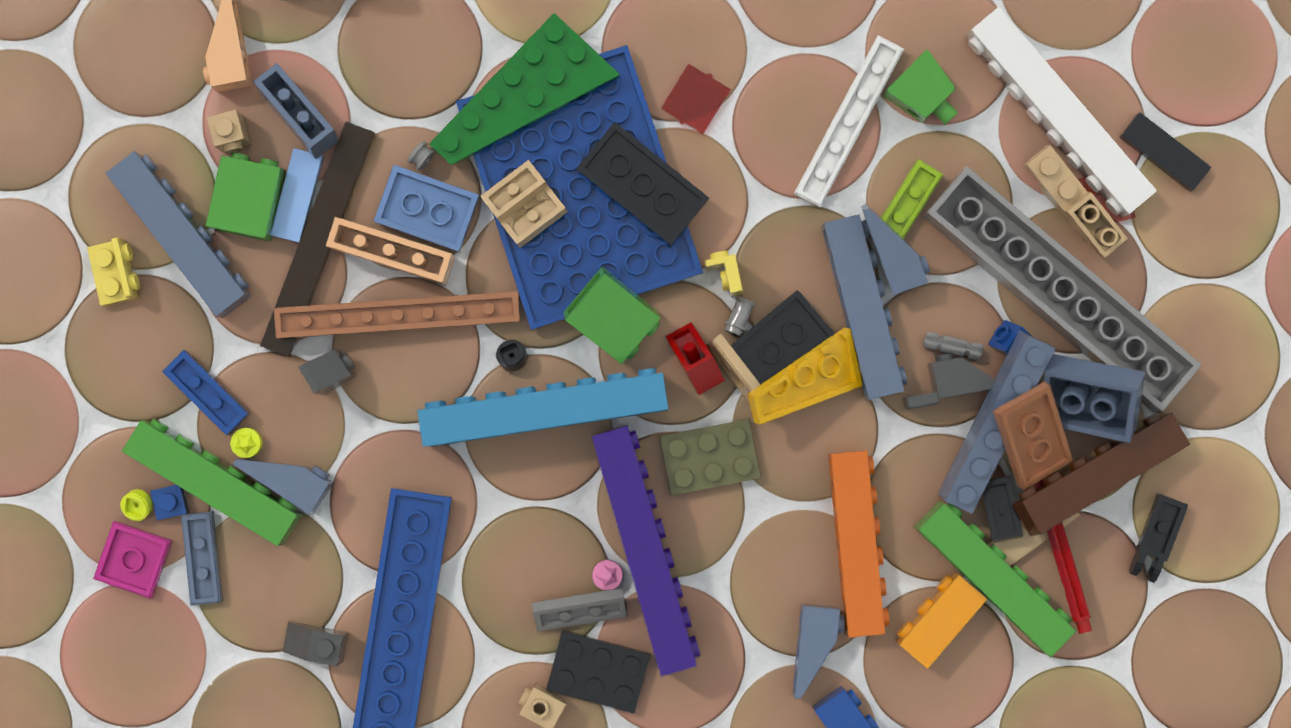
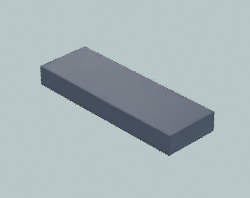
M214 512L181 515L190 606L222 602L223 596Z

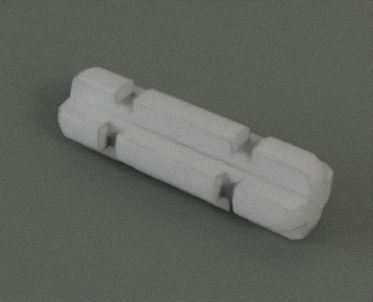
M932 332L926 333L923 340V347L926 349H939V352L953 353V355L961 357L967 355V358L979 360L983 352L982 344L970 342L969 344L966 340L945 335L939 337V334Z

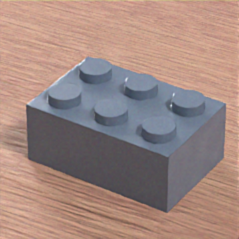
M1053 354L1044 371L1043 382L1051 387L1063 429L1128 443L1131 442L1138 425L1145 372Z

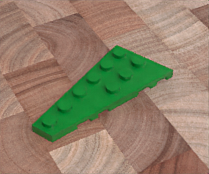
M553 13L429 145L451 166H454L498 140H503L512 135L513 132L533 124L563 108L573 100L593 92L596 88L609 81L619 78L620 74Z

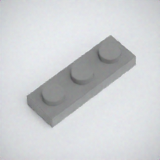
M622 588L532 603L537 632L627 617Z

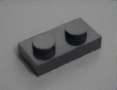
M1010 476L989 480L982 497L992 542L1023 537L1020 518L1012 506L1016 500Z

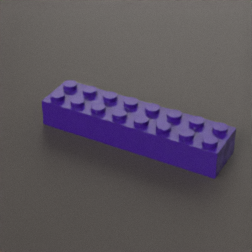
M628 426L592 436L660 675L664 676L697 666L695 658L701 656L695 635L689 637L687 628L692 627L687 607H680L678 598L683 597L678 577L672 578L669 568L675 567L670 548L663 549L661 538H665L666 534L661 518L656 520L654 518L652 509L657 508L653 489L646 490L643 480L649 478L644 460L638 461L635 449H639L640 444L636 431L630 432Z

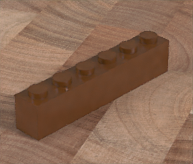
M1159 412L1148 416L1142 420L1144 426L1135 430L1130 443L1117 441L1111 445L1110 441L1105 442L1093 449L1095 455L1086 459L1085 456H1082L1069 463L1070 470L1061 474L1060 471H1057L1044 478L1045 485L1038 489L1034 485L1018 494L1020 499L1014 502L1012 506L1030 536L1043 534L1191 445L1173 413L1161 416Z

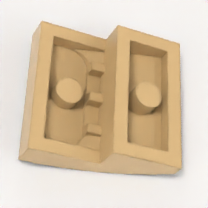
M529 160L480 196L519 248L568 212Z

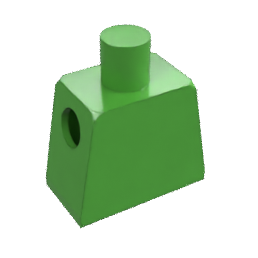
M927 49L883 94L887 100L921 123L933 113L946 125L958 113L946 101L955 90V86Z

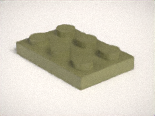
M749 419L660 436L671 496L761 478Z

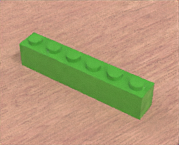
M154 418L152 421L140 420L121 452L276 546L284 545L302 515L301 512L296 510L297 506L283 497L280 500L270 494L272 490L259 481L253 484L244 478L246 473L232 465L226 468L218 463L220 458L208 450H204L202 453L193 448L194 442L181 434H178L177 437L167 432L169 427Z
M938 501L914 528L1044 654L1052 657L1076 632L1070 625L1073 620L1062 609L1058 608L1055 611L1048 604L1051 600L1050 597L1039 587L1033 590L1026 583L1029 577L1016 565L1011 568L1004 561L1007 556L996 545L993 544L989 547L982 540L985 534L973 523L969 526L960 519L963 513L956 506L950 503L946 505Z

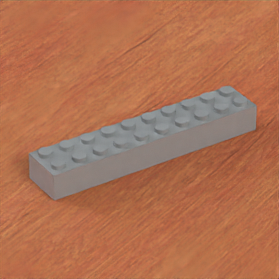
M968 166L957 175L922 216L1093 362L1145 372L1141 403L1152 412H1163L1202 366L1195 358Z

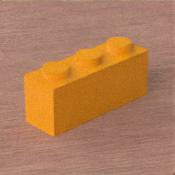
M956 573L952 576L946 575L936 588L939 591L932 600L927 598L918 607L917 612L919 615L912 623L907 621L897 632L899 638L896 642L927 669L987 600L986 597Z

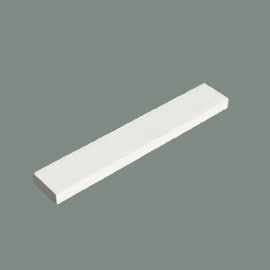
M879 35L877 36L793 195L818 208L822 206L904 48Z

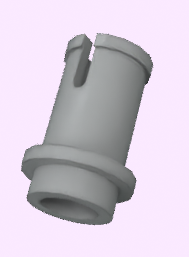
M737 296L729 320L724 321V325H726L724 331L741 337L743 332L746 333L747 329L745 326L755 303Z

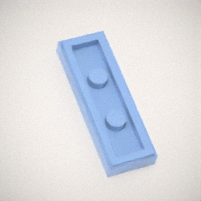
M293 148L271 229V236L297 243L300 242L308 220L324 156L321 155L315 160L309 152Z

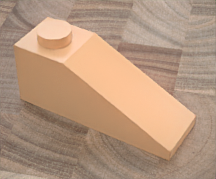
M221 0L205 56L207 66L203 67L204 79L206 84L211 85L217 92L253 85L237 0Z

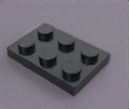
M797 290L734 342L731 347L761 385L835 333Z
M562 630L546 690L635 713L650 653Z

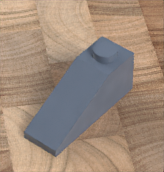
M867 204L862 205L864 217L892 294L896 295L928 283L925 274L930 273V269L925 256L919 257L916 250Z
M236 459L233 463L234 466L307 514H314L334 484L328 479L330 474L316 465L311 468L309 466L248 459Z
M801 604L792 692L796 699L802 698L837 642L838 633H843L844 615H840V609L837 607Z

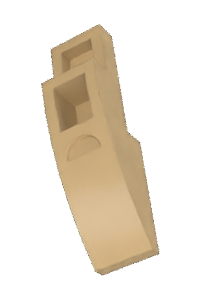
M1046 145L1024 164L1040 184L1039 188L1049 201L1103 258L1107 257L1128 239L1092 192L1086 191L1051 145Z

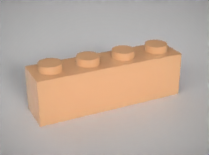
M338 217L334 219L326 244L332 250L443 285H447L455 260V256L452 253Z

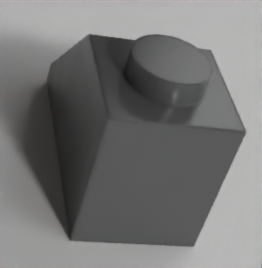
M336 349L298 367L314 394L326 395L355 377L352 371L355 365L347 352L342 354L341 351Z
M953 353L935 356L936 362L928 364L933 392H938L939 399L990 390L996 381L963 357L954 359Z
M289 621L283 652L306 661L338 666L344 660L349 632Z

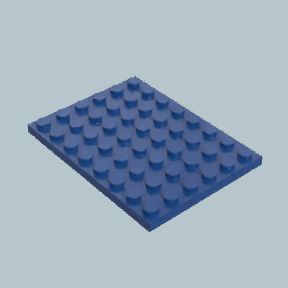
M628 45L599 54L620 74L619 78L603 84L593 92L573 100L563 108L529 126L513 132L512 135L503 140L500 139L485 147L484 150L474 154L485 192L529 160L568 211L521 248L517 246L493 214L531 330L565 320L563 312L601 267L605 268L637 295L703 274L688 226L673 245L670 246L576 169L614 122L666 162ZM475 95L456 101L459 112Z

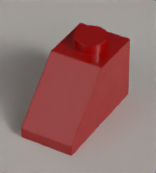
M692 322L665 336L698 395L725 381L714 357Z

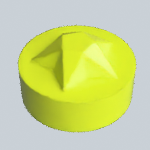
M241 428L232 435L230 445L232 451L237 456L251 458L261 451L263 440L255 429Z
M134 489L121 499L120 507L128 519L142 521L152 512L153 502L145 491Z

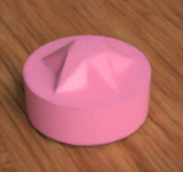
M613 560L600 561L594 567L592 573L593 582L602 590L617 588L623 577L620 565Z

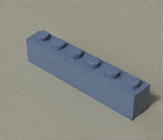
M133 151L105 174L214 315L219 318L226 317L251 297L246 290L250 287L240 273L235 275L228 267L231 261L221 249L217 251L210 243L213 238L202 225L197 227L191 218L195 215L185 202L179 203L173 196L176 190L166 178L162 180L155 172L158 167L147 154L142 156Z
M860 214L825 222L821 227L846 326L851 329L865 401L903 392V385L907 384V378L904 368L898 367L896 356L900 355L899 346L896 338H891L888 326H892V319L889 309H884L881 297L885 296L881 279H876L873 268L877 267V260L874 250H868L866 239L870 238L867 222L866 220L861 221Z
M1019 330L995 378L996 381L993 388L989 390L938 492L945 502L973 514L1005 450L993 411L1037 386L1056 348Z

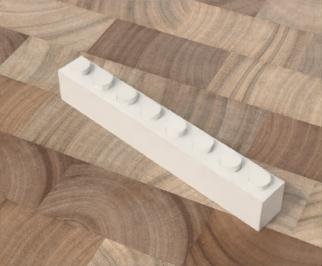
M1000 7L996 8L971 29L966 36L969 39L968 45L977 55H983L989 62L987 66L991 73L997 78L1001 77L1007 83V90L1015 100H1021L1028 108L1026 111L1029 117L1035 123L1043 125L1048 131L1046 133L1048 139L1055 146H1061L1067 153L1066 159L1069 164L1077 170L1080 169L1087 177L1085 181L1093 191H1099L1107 200L1105 205L1114 215L1119 214L1121 218L1129 215L1157 191Z

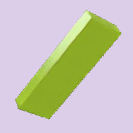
M917 159L881 217L903 239L944 175L920 159Z

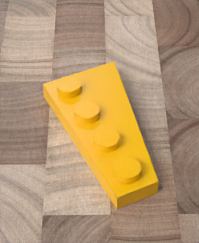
M842 328L749 392L748 399L754 423L761 425L863 386L851 329Z

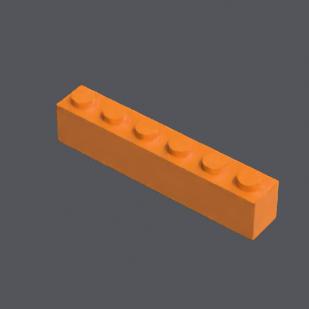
M867 450L828 454L845 635L848 637L885 634V626H889L888 608H883L882 596L886 595L885 578L879 575V565H883L882 548L876 545V535H880L879 517H874L873 505L877 504L876 487L870 484V474H874L873 456H868Z

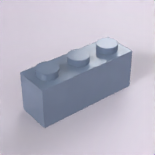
M278 63L253 81L259 94L315 160L339 142L332 126Z

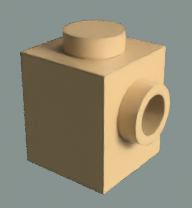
M236 109L206 117L214 147L226 154L238 152L243 149L242 147L251 145L244 116Z
M535 683L532 690L526 688L518 702L522 706L519 715L543 728H554L566 706L567 700Z

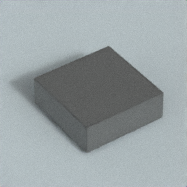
M938 392L903 398L905 408L907 409L936 405L939 402Z

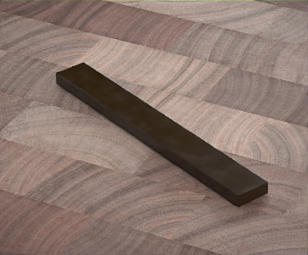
M345 122L275 308L310 306L331 251L326 244L335 217L341 219L344 217L375 136L373 131ZM273 310L260 346L290 357L298 337L276 339Z

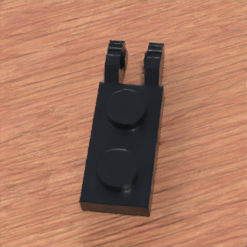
M1157 493L1137 544V552L1132 559L1129 569L1130 574L1138 575L1143 567L1146 556L1150 555L1155 557L1148 570L1147 580L1153 583L1157 581L1164 562L1168 561L1188 504Z

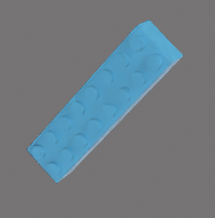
M656 368L639 370L638 377L626 378L625 373L607 375L608 381L596 383V378L592 377L577 380V386L566 387V383L559 382L547 384L546 391L536 392V388L526 387L516 389V395L506 396V392L500 391L485 394L486 400L477 401L476 397L467 396L455 398L454 405H447L446 401L424 403L425 409L417 410L422 446L432 447L668 411L663 373L656 374Z

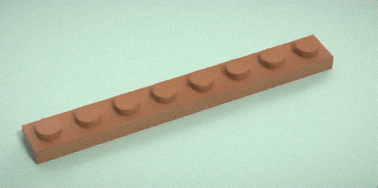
M518 291L274 308L276 339L520 322Z

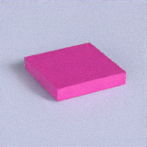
M113 521L93 579L147 598H153L173 540L118 521Z

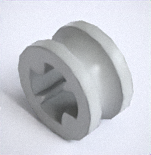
M422 141L412 151L407 160L410 164L415 163L418 171L424 169L436 153L433 148H427L428 144L425 141Z

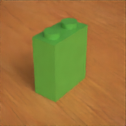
M235 152L231 153V157L221 155L206 227L212 230L271 242L272 236L270 233L286 176V171L278 167L279 162L261 158L260 163L249 161V156Z
M603 267L597 271L563 312L565 321L621 364L626 358L630 360L636 355L640 349L639 343L646 335L648 337L651 336L660 324L658 311Z

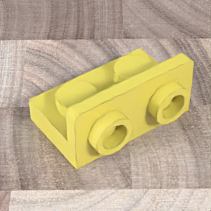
M116 237L112 238L111 242L87 247L100 306L104 307L139 298L137 290H140V281L136 272L132 271L130 261H133L134 256L129 243H126L124 239Z
M728 251L710 254L711 259L705 260L707 271L725 268V270L720 271L723 291L729 290L731 297L743 295L735 254L729 255Z

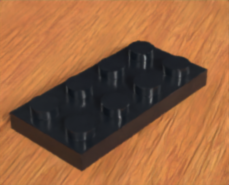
M616 122L611 125L576 168L579 173L670 246L673 245L709 200L707 195Z

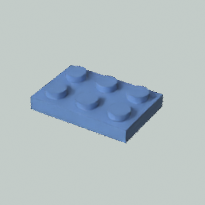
M393 165L374 222L460 253L480 196Z

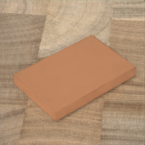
M1042 382L993 411L1017 486L1022 490L1029 488L1073 462L1049 384Z

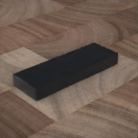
M1141 112L1137 113L1119 137L1190 192L1194 191L1211 169L1210 165Z

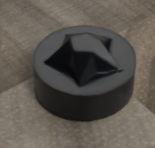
M507 340L498 347L496 359L504 370L513 372L524 367L528 354L521 342Z

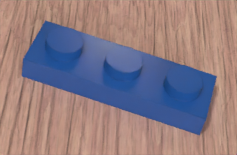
M183 350L162 371L225 435H230L250 415L186 350Z

